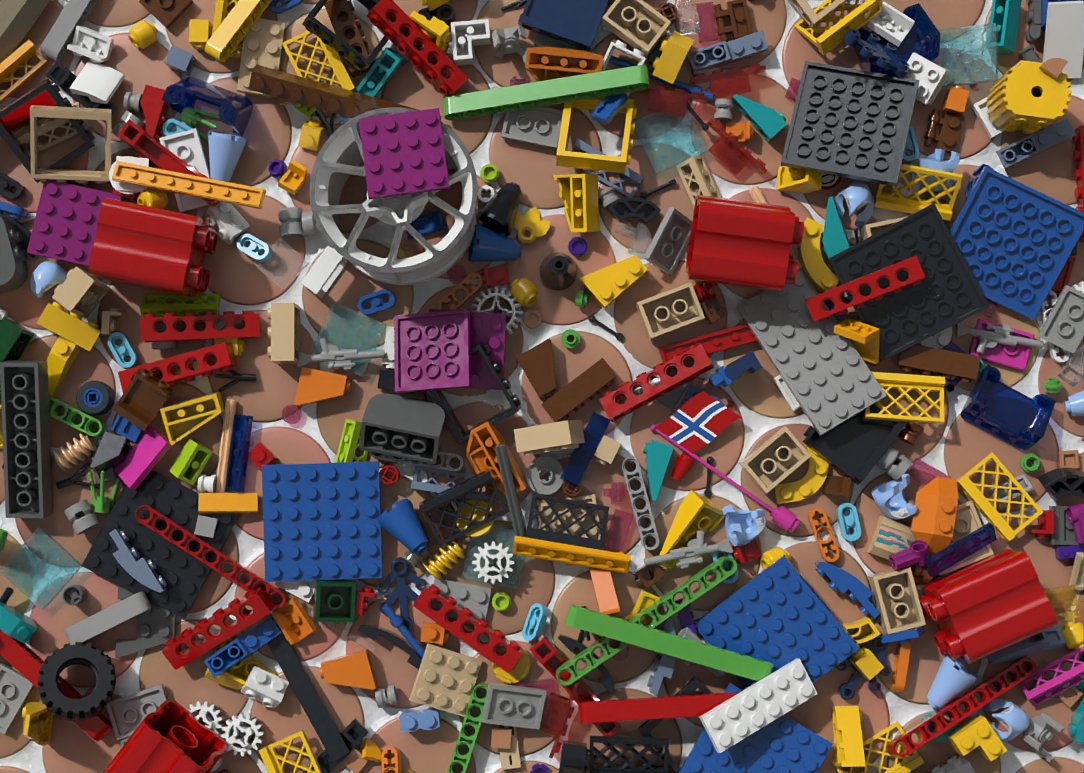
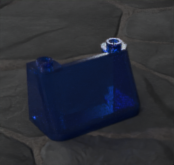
M919 3L909 6L903 11V14L913 19L915 23L899 47L881 35L872 32L880 37L878 43L883 49L887 43L896 47L895 54L899 60L908 62L912 53H917L932 62L939 55L941 34ZM861 27L857 30L861 34L860 38L869 43L867 38L870 34L866 28ZM860 44L854 47L864 71L898 76L892 69L878 66L876 63L878 59L862 56L860 51L863 46Z
M186 77L168 86L162 97L164 103L172 111L180 114L186 107L194 108L196 100L220 108V120L233 128L232 132L242 137L253 111V103L249 98L194 77Z
M987 364L983 368L960 415L965 421L1020 450H1028L1044 437L1056 401L1045 394L1035 395L1031 399L999 381L1001 378L1000 371Z

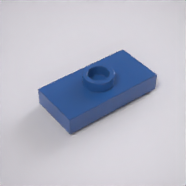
M623 93L605 96L591 114L592 120L609 125L628 100V95Z
M440 210L418 216V218L410 223L421 236L445 230ZM406 230L408 239H414V237Z
M923 626L892 634L884 633L880 638L882 643L898 641L901 644L909 642L911 638L920 637L925 631Z

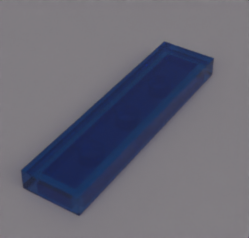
M593 412L583 431L585 443H580L579 448L574 449L560 477L561 480L578 487L610 423L608 418Z
M234 414L225 491L244 493L253 416Z
M989 522L925 559L928 574L934 577L996 541L994 526Z

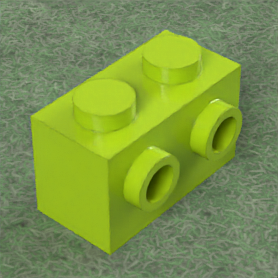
M188 438L169 472L193 486L213 452L204 445Z

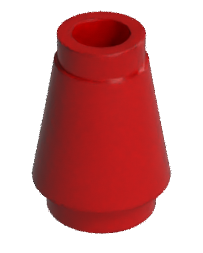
M682 452L677 457L671 477L681 482L694 467L695 459Z

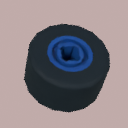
M93 380L85 382L80 386L76 395L78 407L87 414L97 416L106 414L111 410L115 400L114 392L109 385Z

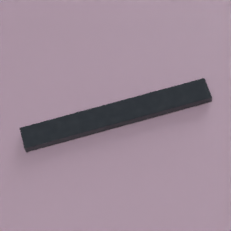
M281 631L282 634L267 644L332 762L351 751L293 646L286 640Z

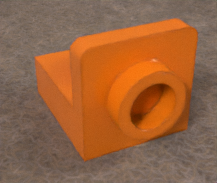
M750 121L745 123L726 122L725 143H748L750 138H753V126H750Z
M423 622L421 642L444 645V641H448V630L438 623Z

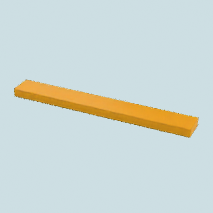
M116 161L112 180L116 182L261 210L266 190L262 188Z

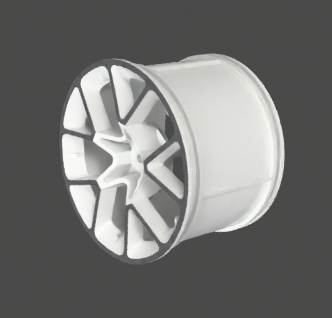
M401 107L380 108L360 114L344 123L329 137L320 150L313 166L310 180V202L314 219L324 238L355 268L380 282L393 285H414L430 281L446 273L466 253L472 242L475 225L477 224L478 183L473 161L464 143L455 132L441 122L446 162L456 170V173L448 176L449 186L458 181L462 183V201L459 211L434 195L440 190L370 200L367 191V200L364 203L339 205L341 192L349 176L352 174L366 177L365 167H358L364 162L358 119L417 111ZM428 201L455 218V223L451 230L436 245L428 243L410 225L422 213ZM361 213L347 240L340 231L338 214ZM369 216L375 217L385 224L397 226L387 258L370 255L356 247V241ZM404 230H407L425 248L426 251L424 253L404 259L396 258Z

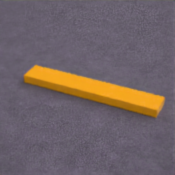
M515 536L512 554L623 573H628L631 555L521 536Z

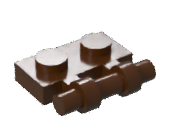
M746 0L728 1L726 10H722L721 4L714 5L715 13L713 15L714 19L717 20V34L720 36L721 42H728L727 34L730 33L733 34L734 40L753 34ZM725 17H729L731 26H725Z
M933 108L932 114L928 118V130L924 134V146L931 147L932 141L937 142L935 149H944L947 153H951V151L956 152L965 116L945 112L944 117L940 118V110ZM936 125L941 126L939 135L935 133Z

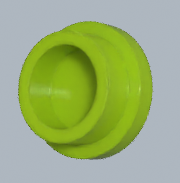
M486 164L481 168L480 176L484 182L493 183L499 177V170L493 164Z
M504 592L496 593L492 598L494 609L500 612L509 609L511 605L510 596Z

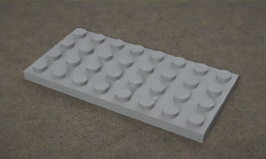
M800 269L797 271L795 283H785L783 292L764 290L737 306L736 309L746 324H748L749 329L753 332L818 434L822 436L887 395L849 338H843L841 335L834 333V325L838 324L833 314L829 315V320L818 323L817 320L813 322L805 299L819 293L804 271ZM823 302V308L829 311V308L827 307L825 302Z

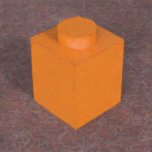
M959 85L950 86L946 90L941 113L950 112L962 115L965 111L969 91L964 90V87Z

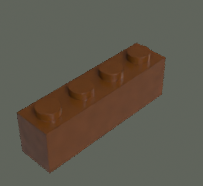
M913 345L900 352L897 367H901V371L912 373L913 370L921 371V375L932 376V374H938L940 377H945L946 380H951L954 377L959 378V382L971 384V381L977 379L981 357Z
M601 358L541 405L554 422L565 421L570 417L568 413L572 410L577 412L585 406L583 403L588 398L593 400L600 394L598 390L604 386L607 389L614 384L616 374L606 361Z

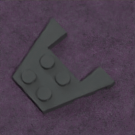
M118 585V599H126L135 594ZM149 601L152 609L137 616L136 640H116L115 658L165 644L170 638H176V614Z

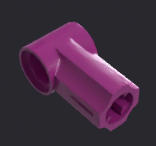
M1084 503L1066 508L1067 517L1073 525L1078 544L1084 543Z
M922 540L913 541L910 544V548L889 555V561L894 571L910 565L924 566L929 560L928 545Z

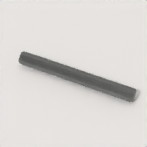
M499 444L495 447V452L515 536L523 537L526 534L506 445Z

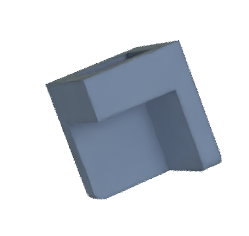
M172 46L164 63L169 68L190 76L197 59L193 54Z

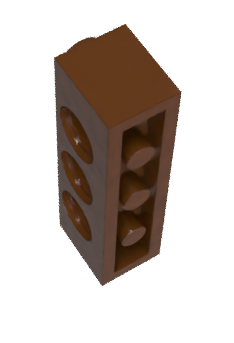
M330 0L326 2L324 6L335 34L355 50H361L362 55L368 58L371 52L367 53L365 48L368 45L365 35H360L358 29L362 27L358 17L354 18L352 15L355 9L351 0ZM343 15L348 16V19L345 22L339 21L340 17ZM351 32L355 33V37H354V38H352V39H347V38H346V35H347L348 33H351ZM345 58L352 77L369 72L372 67L371 63L363 73Z

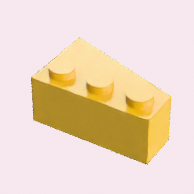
M598 174L553 175L554 180L558 182L559 196L563 199L566 208L564 212L570 231H599Z
M634 255L579 278V282L598 304L605 309L647 273L648 268Z
M55 301L53 303L48 302L37 324L90 351L101 333V330L98 329L99 325L90 320L88 323L81 320L82 316L63 310L64 306Z
M220 392L172 404L160 409L171 446L225 410Z
M832 706L835 766H866L863 731L861 730L860 723L862 722V711L859 710V706Z

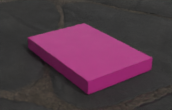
M978 319L975 329L994 332V329L988 330L986 328L988 323L1000 327L1002 325ZM1011 328L1014 332L1010 333V335L1034 340L1035 334ZM973 336L969 355L980 356L981 360L1022 372L1025 371L1031 347L1016 344L1014 347L997 343L994 348H985L982 355L976 353L980 342L979 337Z
M150 426L127 453L125 461L118 464L114 471L134 491L169 450L171 445L154 427Z

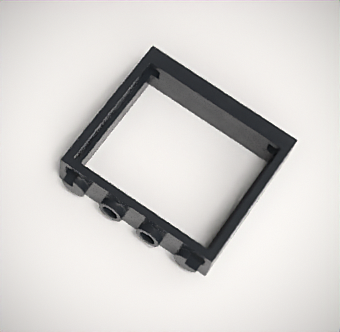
M319 0L302 25L310 33H314L325 45L337 51L339 56L346 58L356 69L364 73L385 46L388 39L384 36L370 56L365 58L315 18L328 1ZM380 0L357 1L368 10H371Z
M48 78L0 109V135L30 174L31 156L2 118L45 90L48 91L59 107H72L70 101L60 95L59 91L61 90L54 81L51 82ZM83 119L68 120L85 143L46 169H60L95 146L94 139L96 138L90 129L86 130L82 125L84 123Z
M482 341L471 347V355L480 351L511 406L464 431L442 391H428L434 403L443 409L445 422L458 444L469 439L472 429L487 421L495 425L519 412L521 408L520 399L516 394L513 395L510 390L512 387L509 380L503 378L500 373L502 369L499 363L493 361L491 349L487 344L484 345Z
M694 676L673 696L690 695L697 688L703 694L711 693ZM664 718L647 719L638 728L639 732L645 738H653L649 732ZM661 745L654 746L658 753L663 750ZM669 755L668 764L676 773H679L681 768Z

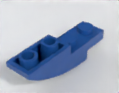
M820 561L814 563L817 566L815 570L822 578L826 576L830 581L828 583L830 588L835 593L838 591L842 594L848 590L847 596L854 603L857 601L861 607L859 609L866 617L870 616L875 619L880 614L868 600L873 593L859 579L834 565Z
M269 617L240 638L235 639L204 660V663L215 678L263 648L282 633L273 619Z

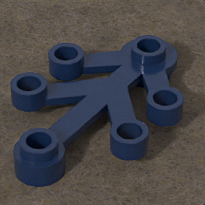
M851 29L843 37V40L850 46L855 47L857 44L863 46L860 54L866 58L878 59L876 63L881 68H890L900 77H905L911 72L910 65L904 60H899L896 56L895 51L897 49L894 45L887 43L884 49L878 43L880 37L871 33L867 38L869 42L867 43L860 38L861 34L857 30Z
M399 557L392 561L390 565L391 573L377 586L378 593L385 594L389 590V585L397 577L398 586L384 602L379 604V611L385 614L381 609L382 604L388 603L391 607L399 597L401 618L409 623L407 629L411 631L413 621L408 615L407 596L415 602L419 595L406 585L405 577L415 583V587L418 590H424L427 581L410 571L409 562L405 558ZM397 564H403L404 569L402 571H399L397 569ZM419 581L425 583L423 588L418 587ZM380 585L386 586L385 592L380 591Z
M880 633L876 638L858 644L860 648L864 646L869 649L874 656L877 654L880 663L887 667L888 671L886 673L880 671L879 674L888 676L891 673V668L887 665L884 653L888 642L882 643L880 646L875 644L876 640H881L880 637L883 634ZM849 659L843 661L845 664L843 668H839L838 665L835 667L839 671H845L848 667L854 665ZM858 669L855 670L848 683L841 684L838 688L839 696L845 700L852 699L855 695L854 688L862 677ZM876 676L868 680V689L873 693L878 692L881 686L877 682ZM873 683L877 684V688L875 690L871 689V685ZM845 689H850V694L846 696L844 694Z

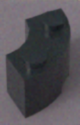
M636 197L622 198L607 206L609 212L618 222L625 218L633 217L640 219L646 224L661 211L651 201Z
M1058 468L1046 472L1038 478L1056 499L1069 494L1079 495L1084 498V472L1081 470Z
M563 740L559 773H587L585 761H589L590 749H587L586 743Z

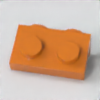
M294 597L271 613L275 623L291 645L299 642L317 629L297 597Z

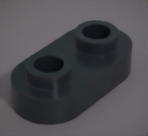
M0 172V194L12 200L22 197L24 193L23 185ZM16 187V193H12V189Z

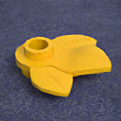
M536 207L529 209L524 216L517 213L513 226L518 231L519 240L526 244L532 243L536 237L544 236L550 228L551 222L540 220V213ZM529 231L531 233L530 237H525L523 235L524 232Z

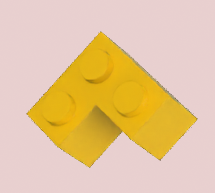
M675 30L671 36L667 35L660 47L662 54L660 58L656 57L652 65L655 68L652 75L673 84L695 40Z
M979 714L946 736L956 752L963 756L977 747L982 756L992 762L1007 751L987 719Z

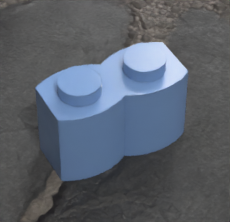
M433 707L423 709L422 711L415 709L406 710L399 716L400 729L404 732H414L420 728L423 730H434L441 724L440 710Z

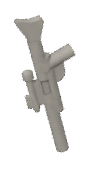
M961 322L955 324L956 337L965 335L979 337L980 342L976 353L982 355L985 348H994L997 343L1014 347L1016 344L1040 349L1044 346V341L1010 335L1014 330L1009 325L1003 324L1000 327L988 323L986 328L988 330L994 329V332L970 328Z
M325 337L319 339L322 348L321 354L308 355L303 352L298 353L297 367L310 362L335 361L336 364H328L329 369L344 367V370H352L355 363H351V360L385 358V350L358 352V349L339 350L337 345H328L327 338Z
M697 531V539L690 540L687 547L669 550V554L644 558V564L649 566L679 560L676 566L684 569L688 568L689 564L703 563L702 557L695 559V556L718 551L732 553L733 550L728 538L723 539L718 544L706 546V543H704V531Z

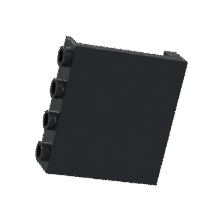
M876 404L870 406V413L878 414L882 411ZM865 410L822 436L818 434L815 428L810 426L803 434L806 437L803 443L859 485L908 422L865 419Z

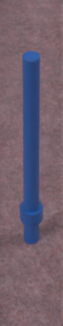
M611 56L609 63L622 68L638 66L615 56ZM648 69V77L691 93V96L696 98L701 97L712 102L715 98V94L702 90V87L697 85L691 86L678 80L671 84L652 75L653 71Z
M387 603L382 607V610L390 618V623L394 628L397 627L422 659L425 650L404 625V620L400 615H396Z

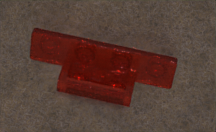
M760 63L749 65V68L746 69L734 67L729 72L716 70L711 75L706 76L704 73L693 75L689 83L694 85L710 82L713 99L751 92L748 75L763 73L766 70V65L760 66Z
M663 86L635 91L637 93L650 94L647 112L684 118L688 100L707 103L708 97L704 96V93L693 92V94H687L682 89L668 91Z
M711 119L707 122L720 135L708 151L735 176L738 175L748 162L761 174H765L768 171L765 168L766 164L759 158L755 159L748 147L745 145L741 146L734 134L731 132L728 134L723 129L724 125L720 121Z
M576 681L570 698L551 692L538 730L556 736L549 758L552 759L554 753L559 754L562 745L559 742L560 736H565L568 728V725L565 724L566 719H571L574 707H571L573 700L577 701L581 691L577 689L579 683Z

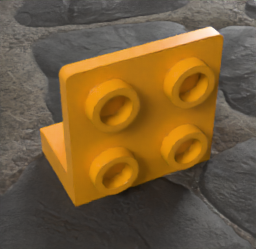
M850 318L834 325V333L841 335L843 338H849L863 360L874 364L879 362V328Z

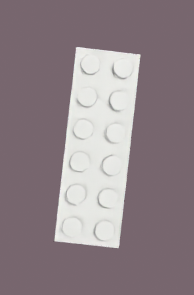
M796 658L699 718L717 753H722L818 693L801 660Z

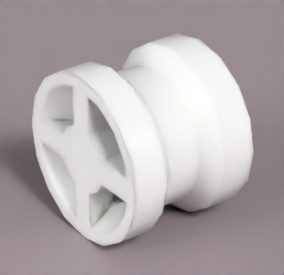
M200 474L197 485L198 493H203L204 491L215 493L217 475L206 476L205 474Z

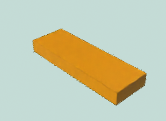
M199 493L198 514L258 513V493Z

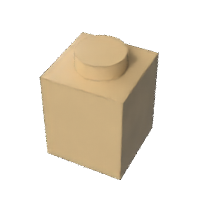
M603 435L593 455L596 457L595 461L604 466L607 463L611 464L622 443Z

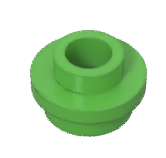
M586 290L576 292L575 305L580 307V309H584L589 304L590 296Z
M573 329L566 330L561 336V342L566 348H575L580 342V335ZM569 335L574 337L573 342H568L567 337Z
M1048 378L1047 381L1043 382L1045 392L1058 393L1061 391L1063 383L1057 378Z
M1026 454L1021 458L1020 466L1025 472L1033 473L1039 469L1040 460L1035 454ZM1028 460L1032 461L1031 467L1027 465Z

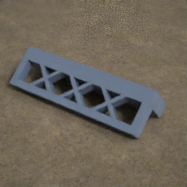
M577 139L572 152L578 151L580 153L606 155L580 139ZM626 167L625 173H616L618 181L609 182L605 173H609L607 171L594 173L589 169L578 168L586 174H598V181L608 187L613 186L615 191L625 197H633L644 178L642 175ZM629 181L635 184L631 193L623 190V182Z
M415 466L411 488L440 493L450 488L448 486L450 483L456 485L454 481L457 478L465 477V479H468L475 475ZM419 470L427 471L431 478L425 483L418 482ZM440 474H446L450 480L444 486L439 485L435 480ZM485 488V492L481 493L489 495V489ZM468 493L465 497L476 499L477 495ZM482 496L479 497V499L481 500H488V498Z

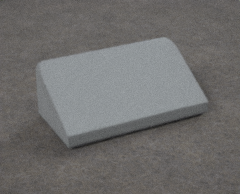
M1025 474L1015 477L1029 496H1033L1034 488ZM1009 480L998 486L1008 487ZM990 488L989 491L992 497H994V488ZM998 488L997 499L1007 500L1008 489ZM1011 490V501H1021L1022 494L1019 490ZM996 502L998 510L1007 507V503Z

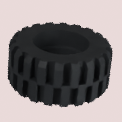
M75 642V645L68 643L64 644L61 649L56 648L51 656L48 655L46 657L45 663L41 665L39 670L38 690L41 701L46 705L50 713H55L56 717L60 719L63 717L67 718V721H73V719L83 721L87 717L92 718L99 711L102 712L106 708L107 703H110L116 685L114 664L111 663V658L108 654L105 655L101 648L98 647L96 649L90 643H87V645H82V642ZM72 665H84L92 669L97 681L93 692L81 699H71L64 696L59 690L58 678L65 668Z

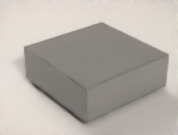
M198 515L194 534L214 538L218 519Z

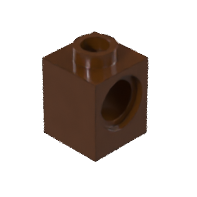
M644 564L634 572L637 575L634 578L640 587L645 586L646 588H649L665 576V573L658 564L649 566ZM647 569L653 571V577L650 580L643 578V572Z

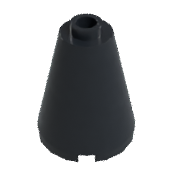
M514 182L506 183L477 214V222L480 219L483 222L482 226L500 234L504 233L508 237L512 232L522 195L520 186Z
M552 253L540 265L539 273L541 280L545 286L552 290H564L570 287L576 280L577 265L565 253Z

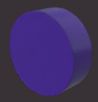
M574 237L568 244V250L573 256H582L587 250V243L581 237Z

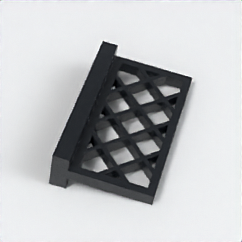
M489 469L419 503V508L424 514L439 546L510 512ZM492 484L494 488L492 496L481 493L484 485ZM473 493L477 495L474 505L463 502L466 494ZM480 496L490 499L487 509L477 506ZM453 501L460 504L457 514L446 511L448 503ZM492 501L500 502L504 509L497 513L490 511ZM462 505L473 508L470 518L459 515ZM475 509L486 512L483 520L477 521L472 519ZM434 510L443 512L439 522L431 520L428 513ZM445 513L455 516L452 527L442 524ZM458 518L468 521L465 529L455 528ZM440 526L451 529L449 537L441 540L438 534Z
M533 493L525 537L602 550L609 507ZM536 498L545 500L548 507L539 512L535 506ZM558 502L563 503L568 509L560 515L553 508ZM577 506L583 507L586 511V514L579 519L572 512V509ZM551 509L556 518L547 523L541 514ZM596 509L604 511L603 519L598 522L591 515ZM570 512L575 521L566 527L561 517ZM538 516L545 524L540 529L531 528L532 520ZM589 516L594 525L585 530L580 520ZM556 520H559L564 527L558 533L553 532L549 526ZM576 523L583 531L578 536L572 535L568 530ZM597 527L601 533L600 540L592 539L587 532Z
M590 736L589 773H668L669 739ZM594 743H603L605 747L599 751L594 746ZM618 743L623 744L625 748L618 751L613 746ZM636 744H642L645 748L638 752L633 747ZM665 745V749L659 753L653 747ZM609 749L615 754L610 759L604 755ZM628 750L635 755L630 760L623 755ZM648 751L654 755L649 761L643 756ZM600 757L605 763L597 764L594 761ZM620 758L625 763L622 765L614 764L613 762ZM637 759H640L645 764L634 765L633 762H635ZM659 759L664 763V766H654L653 763Z

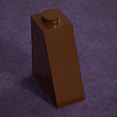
M549 338L516 357L539 398L543 397L544 399L554 394L553 390L556 389L552 342Z

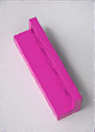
M1084 646L1035 671L1019 683L1033 707L1084 681V662L1078 661L1080 655L1084 653ZM1064 663H1073L1071 670L1067 672L1061 670ZM1049 671L1055 673L1053 679L1049 681L1043 680L1045 673ZM1030 681H1036V688L1028 691L1025 684Z

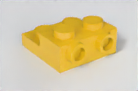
M413 11L409 17L446 53L449 48L447 42L451 37L449 26L436 17L429 21L425 16Z

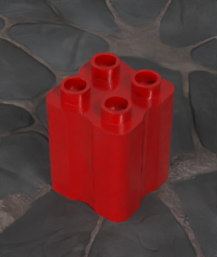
M696 195L686 259L688 279L783 292L785 283L794 284L796 280L798 262L793 260L790 248L791 244L801 245L804 222H800L799 217L795 216V213L791 212L788 206Z
M104 198L100 208L97 233L92 247L88 272L89 275L104 280L195 298L198 291L206 292L208 288L210 270L203 268L205 253L214 254L218 233L211 231L210 223L203 221L198 216Z
M1005 549L922 586L924 596L919 597L924 617L927 620L933 618L939 626L940 632L933 634V638L940 653L943 656L949 654L953 660L962 658L968 664L1058 625L1056 614L1043 591L1035 568L1024 551L1018 550L1013 552L1011 549Z
M167 699L155 712H151L142 720L103 773H210L227 751L228 745L214 731L198 722L178 702Z

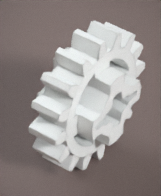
M492 541L491 546H489L486 542L484 543V549L480 546L478 547L479 554L474 553L477 560L472 561V564H477V567L473 570L480 572L478 578L485 577L484 582H487L488 579H491L492 584L495 583V579L502 582V576L508 578L509 576L506 572L513 571L509 567L511 564H514V561L510 560L513 554L507 553L509 547L502 548L503 543L496 546L495 541ZM496 549L499 552L497 554H490L487 550ZM504 556L506 557L505 568L501 565V559ZM481 557L485 559V566L483 568L480 565ZM490 557L492 559H498V567H495L494 565L490 567L488 565L490 563ZM489 571H497L499 574L489 575L487 573Z
M199 700L196 705L194 703L190 704V709L186 708L191 714L195 710L201 709L199 715H193V717L197 721L203 718V722H206L204 724L205 727L212 728V731L217 735L220 734L218 728H222L224 725L219 722L224 717L218 715L221 709H214L216 707L215 703L209 706V701L207 700L202 705L201 700Z
M240 713L239 718L235 714L232 716V720H226L228 726L222 727L225 733L220 736L226 739L225 742L229 746L228 752L233 749L235 756L238 752L241 753V756H245L246 751L250 755L253 753V749L257 750L259 748L257 743L263 742L260 736L264 734V731L259 730L263 725H257V717L252 720L250 713L246 717H244V713ZM243 722H246V723L250 724L251 726L244 725ZM232 726H234V733L232 736H230ZM240 732H242V733L245 732V733H246V736H244V737L241 736V737H240V736H239V733H240ZM253 733H255L254 741H253V743H251V742H252L251 736H252ZM234 743L241 744L242 747H239V746L235 745Z

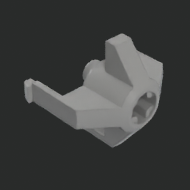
M518 24L511 28L495 29L492 33L493 45L497 48L495 56L502 58L505 53L512 54L516 52L523 57L525 63L527 46L519 39V36L523 39L527 38L524 27Z
M1042 713L1029 719L1028 728L1023 732V740L1029 744V747L1047 759L1046 761L1051 762L1054 760V757L1042 748L1043 743L1046 740H1051L1053 737L1051 733L1052 727L1059 732H1062L1065 728L1047 714Z

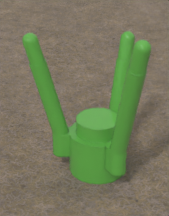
M186 107L181 114V121L185 122L192 129H195L194 125H198L199 122L217 129V125L202 119L201 115L224 121L227 120L224 116ZM198 130L199 136L208 142V138Z
M101 471L100 496L97 497L92 472H88L92 506H95L94 512L109 513L110 508L114 506L120 478L116 479L109 500V496H104L105 472Z

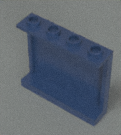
M527 0L523 14L519 17L518 24L529 31L590 52L609 0Z

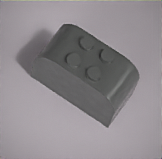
M1 215L0 294L20 288L28 276L26 263L28 256L26 251L20 247V243H23L22 235L20 232H17L12 221Z
M389 393L378 394L369 400L362 419L360 449L436 465L442 444L445 413L439 405L433 402Z

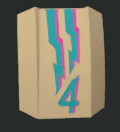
M879 516L877 527L867 552L889 560V555L910 548V544L916 541V538L910 531V526L884 516Z

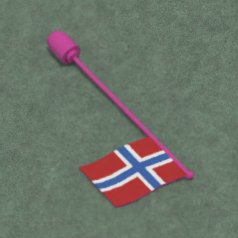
M702 391L690 398L671 417L657 426L651 425V431L654 430L771 511V521L777 526L791 533L796 528L800 520L793 512L782 505L780 507L776 506L773 509L694 454V452L710 443L729 424L742 418L741 416Z

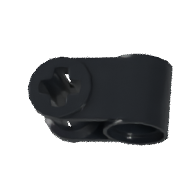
M443 4L432 11H429L428 7L418 11L426 19L428 17L429 21L436 17L444 21L448 26L451 25V22H455L456 19L452 6L448 4ZM444 12L451 13L448 18H442V14Z

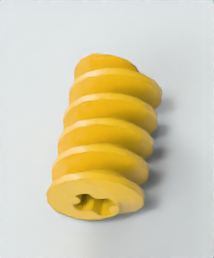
M455 540L451 541V545L445 544L446 550L439 548L441 555L434 553V561L428 558L429 566L423 564L431 575L439 580L442 579L441 573L448 574L446 567L452 570L454 568L452 562L458 564V557L465 558L464 550Z

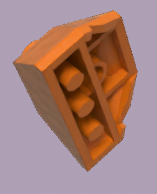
M556 47L527 48L525 69L537 82L602 71V55L584 50Z
M489 421L472 429L465 455L476 474L489 469L500 493L506 496L495 452L497 445L505 444L516 492L519 493L526 489L521 468L502 434ZM491 483L484 485L485 488L494 491Z
M936 476L916 492L914 505L917 506V512L913 514L910 531L916 540H922L927 543L929 554L945 556L954 532L958 505L957 480Z

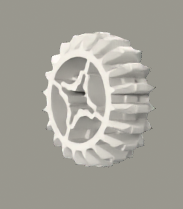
M495 287V293H491L490 288L487 289L488 295L481 292L482 300L476 297L475 300L479 304H472V307L477 309L478 312H494L497 304L499 312L507 313V317L512 316L506 325V331L511 335L513 332L510 328H518L514 322H521V319L516 317V315H522V311H516L521 305L519 303L514 304L516 302L515 297L510 299L511 292L507 296L505 295V288L502 289L501 293H498V287ZM494 298L493 306L490 309L481 310L488 300ZM499 298L507 301L512 310L501 308Z

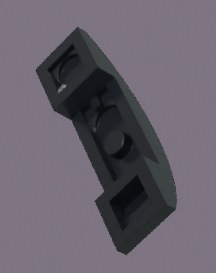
M58 61L45 74L47 78L54 81L56 85L86 108L112 109L111 116L118 109L110 101L107 104L91 102L88 96L73 94L70 87L77 76Z
M361 625L358 631L372 640L381 635L409 653L411 656L407 662L417 669L420 668L422 659L403 637L378 626Z
M562 634L557 636L571 652L576 647L581 651L588 648L572 637ZM593 652V657L598 658V656ZM601 663L597 668L603 674L598 680L613 694L615 690L612 679L604 664Z
M355 718L341 732V735L351 751L369 731ZM325 749L316 759L322 773H330L346 755L332 762Z

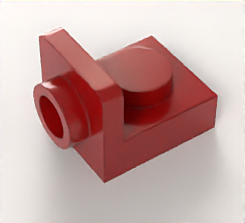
M506 264L491 268L485 267L483 268L484 273H480L482 283L487 284V288L510 284Z
M261 442L247 454V457L261 472L262 465L276 464L274 461L277 457Z
M1042 510L1043 513L1038 516L1040 529H1029V533H1035V537H1047V534H1054V510Z
M756 538L746 545L733 546V558L741 565L762 557Z
M362 588V591H357L355 615L362 616L364 611L367 612L368 600H365V597H377V592H373L372 588Z

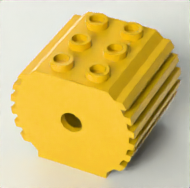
M1019 61L990 88V94L987 96L989 101L986 103V107H989L987 115H991L989 118L990 122L995 123L998 128H1004V131L1008 132L1022 130L1025 134H1034L1039 129H1045L1062 117L1064 111L1068 109L1069 105L1066 104L1071 101V98H1068V96L1072 94V90L1068 89L1071 86V83L1067 82L1068 75L1061 72L1054 79L1039 69L1043 63ZM1032 88L1041 89L1042 95L1034 97L1031 93Z

